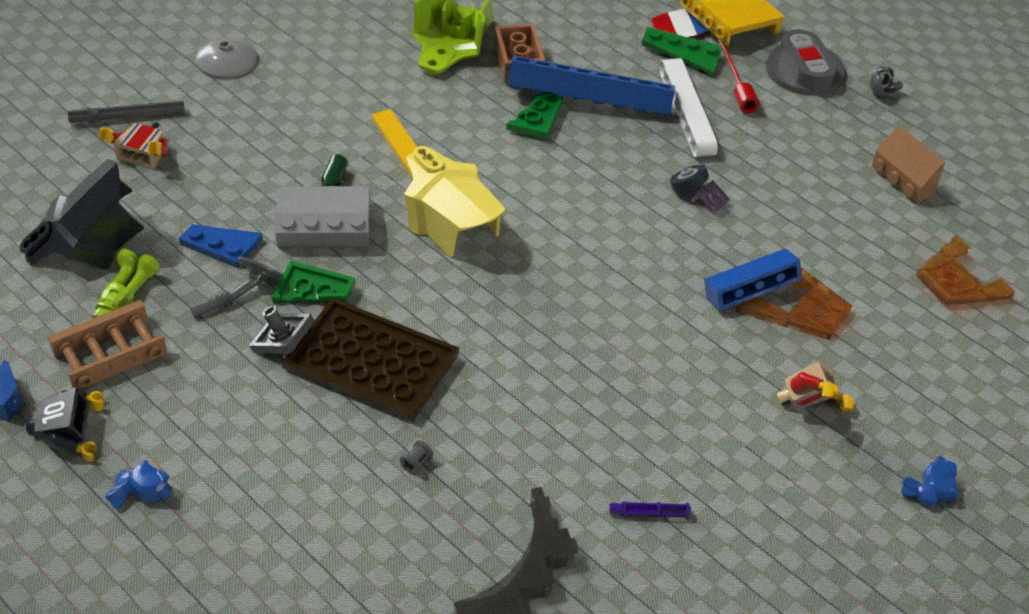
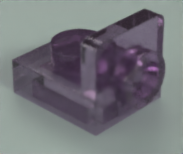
M713 180L707 185L702 184L693 191L696 195L691 199L692 203L700 199L713 214L730 200Z

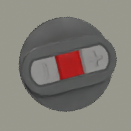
M795 29L786 32L782 37L781 45L770 53L766 61V71L769 77L780 87L797 94H827L840 87L844 81L845 67L842 60L834 52L827 49L816 34L807 30Z

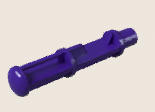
M622 501L621 503H609V514H620L622 517L630 515L656 516L657 518H660V516L685 517L688 519L691 515V506L689 503L667 504L660 502L634 503Z

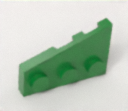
M544 91V93H541L530 103L529 108L525 111H520L514 121L510 120L507 123L506 130L547 139L564 102V96L557 97L551 92Z

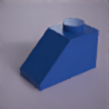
M3 360L0 364V419L10 421L13 415L20 410L23 402L9 362Z

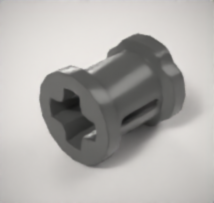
M417 440L413 444V449L407 455L401 456L400 464L410 474L416 475L420 470V466L426 460H431L434 456L433 450L427 443Z

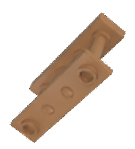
M141 300L47 336L55 359L62 356L66 357L72 368V371L67 372L71 387H76L78 390L167 354L163 334L153 338L144 324L148 322L145 305ZM135 327L143 342L129 347L121 333ZM112 337L120 351L106 357L98 342ZM88 346L97 361L82 366L74 351Z

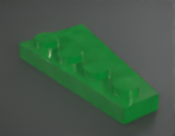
M647 27L641 44L659 54H668L673 59L681 58L683 62L691 65L690 68L696 71L701 69L707 72L706 75L713 78L723 46Z

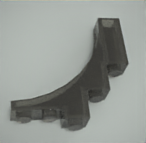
M542 487L531 489L530 508L533 517V533L521 560L508 575L494 586L473 597L454 602V614H530L528 600L550 595L551 584L555 583L553 570L574 564L575 554L578 553L577 542L574 537H570L567 528L559 529L557 518H552L550 513L552 511L550 498L544 496Z

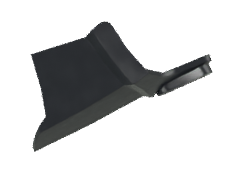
M111 159L105 160L67 197L59 195L52 201L46 216L20 244V252L25 254L26 262L33 264L49 254L58 252L70 260L88 263L105 270L111 266L115 251L144 229V226L119 203L121 198L133 192V190L120 180L119 168L115 161Z

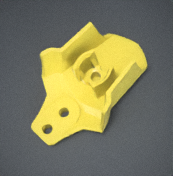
M426 146L416 147L413 153L406 157L413 176V181L404 194L411 232L418 235L427 234L449 257L454 255L458 231L471 229L487 223L495 236H499L500 218L505 212V207L480 182L479 172L475 164L453 161Z

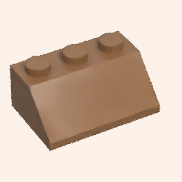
M901 126L896 127L876 150L872 167L915 204L935 194L945 166L943 160Z

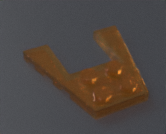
M801 267L802 280L796 281L793 284L807 291L790 313L758 296L739 303L736 312L740 314L742 311L752 313L754 318L761 320L769 318L779 321L778 325L799 327L801 332L830 340L850 314L852 305Z

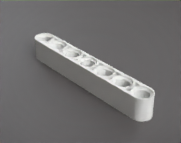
M682 59L661 60L659 65L660 75L664 84L675 85L672 105L693 156L717 155V140Z

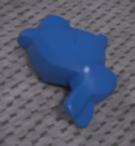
M938 456L923 472L922 484L911 477H906L903 480L902 495L915 497L921 504L927 507L936 506L937 501L955 503L958 497L955 479L957 475L956 463L946 461L944 457Z
M144 460L131 472L126 470L119 472L115 479V486L105 495V498L111 502L113 508L119 509L129 494H134L142 502L155 503L162 499H168L172 487L167 483L169 479L168 474L162 470H157L147 460Z

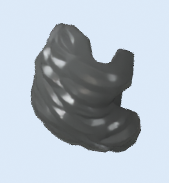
M881 66L872 72L870 87L879 97L891 98L897 95L896 91L903 87V83L900 81L893 82V69Z

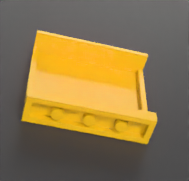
M766 0L681 1V5L726 46L729 45L731 35L763 27H766L773 34L780 33L785 18Z

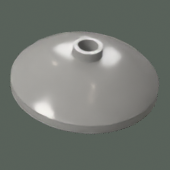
M237 38L212 40L202 46L196 54L198 69L206 76L216 79H233L250 72L257 63V53L253 46Z

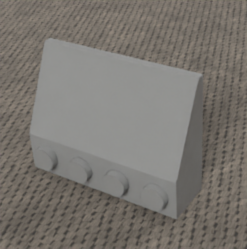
M369 186L279 187L275 227L277 246H369Z

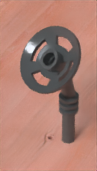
M238 257V262L250 272L248 276L250 279L230 293L226 291L225 294L216 295L215 299L190 308L193 317H196L218 307L222 309L223 305L227 307L228 303L232 305L233 301L258 285L259 282H262L263 278L277 279L281 278L282 274L257 261Z

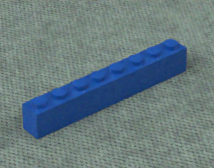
M514 55L508 79V85H512L515 89L530 88L536 93H544L546 91L551 92L557 97H563L564 95L573 96L572 98L578 101L589 99L593 100V103L600 105L610 103L616 108L632 107L635 111H653L655 115L659 116L670 115L675 95V85Z

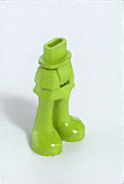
M121 249L117 255V262L121 267L120 271L101 293L99 303L95 306L96 312L93 318L132 303L135 292L160 269L159 262L154 257L146 254L138 259L131 250ZM133 274H135L132 280L129 282V284L125 287V283L130 279V277Z

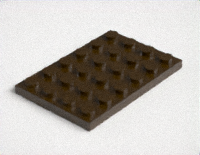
M332 297L316 317L307 334L297 344L295 350L291 354H287L283 359L282 368L414 422L458 357L459 347Z

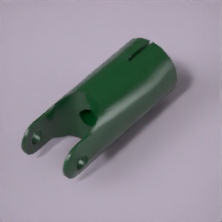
M334 154L330 157L322 175V186H340L348 166V161L344 156Z

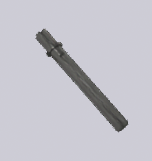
M181 100L90 108L88 106L87 109L68 110L67 113L69 123L89 122L90 124L92 121L184 113L185 106Z

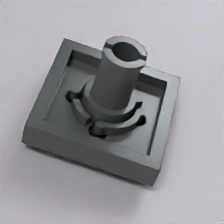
M270 306L262 312V316L267 323L249 346L253 353L291 354L303 336L307 334L315 320L311 314L279 313L276 306Z

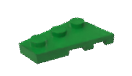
M289 261L271 298L273 303L329 302L332 297L345 302L348 301L356 280L355 277Z

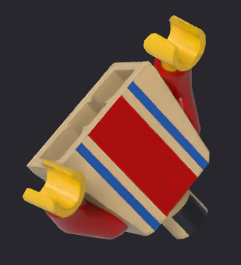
M152 122L149 126L136 123L128 130L119 134L113 133V130L109 128H100L98 139L114 144L116 157L119 160L154 169L160 157H166L169 154L168 143L164 139L162 131L163 128L158 122Z
M819 361L785 379L787 389L777 393L782 406L795 402L800 407L806 408L828 400L836 403V401L840 402L839 409L842 411L852 412L855 402L853 398L846 394L840 395L841 392L833 372Z

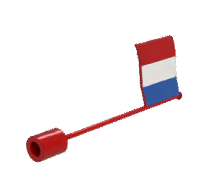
M685 8L664 13L651 19L654 28L689 38H695L710 32ZM718 39L720 45L723 46L722 50L738 83L733 94L739 108L745 114L753 113L760 106L755 90L750 83L741 82L724 43Z

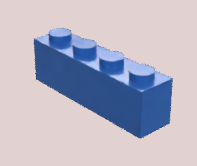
M785 248L705 278L706 298L721 311L802 280L800 259Z

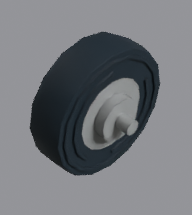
M705 165L684 166L681 171L671 177L670 183L675 192L694 191L709 179V174Z

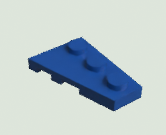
M194 224L179 237L180 245L236 268L241 265L237 260L238 257L247 258L263 240L262 233Z

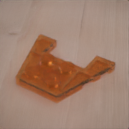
M958 235L953 236L951 241L945 244L939 253L933 255L923 264L916 274L945 306L1011 299L1016 292L1002 278L982 285L956 259L968 254L970 249Z

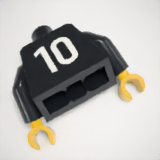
M76 387L62 390L54 397L42 401L38 405L36 419L26 422V431L30 436L37 435L48 446L74 454L76 451L80 452L84 461L93 462L95 460L94 454L88 451L97 452L95 443L88 441L81 445L79 442L84 441L89 406L93 411L103 410V394L100 391H94L89 396L86 395V392H80Z

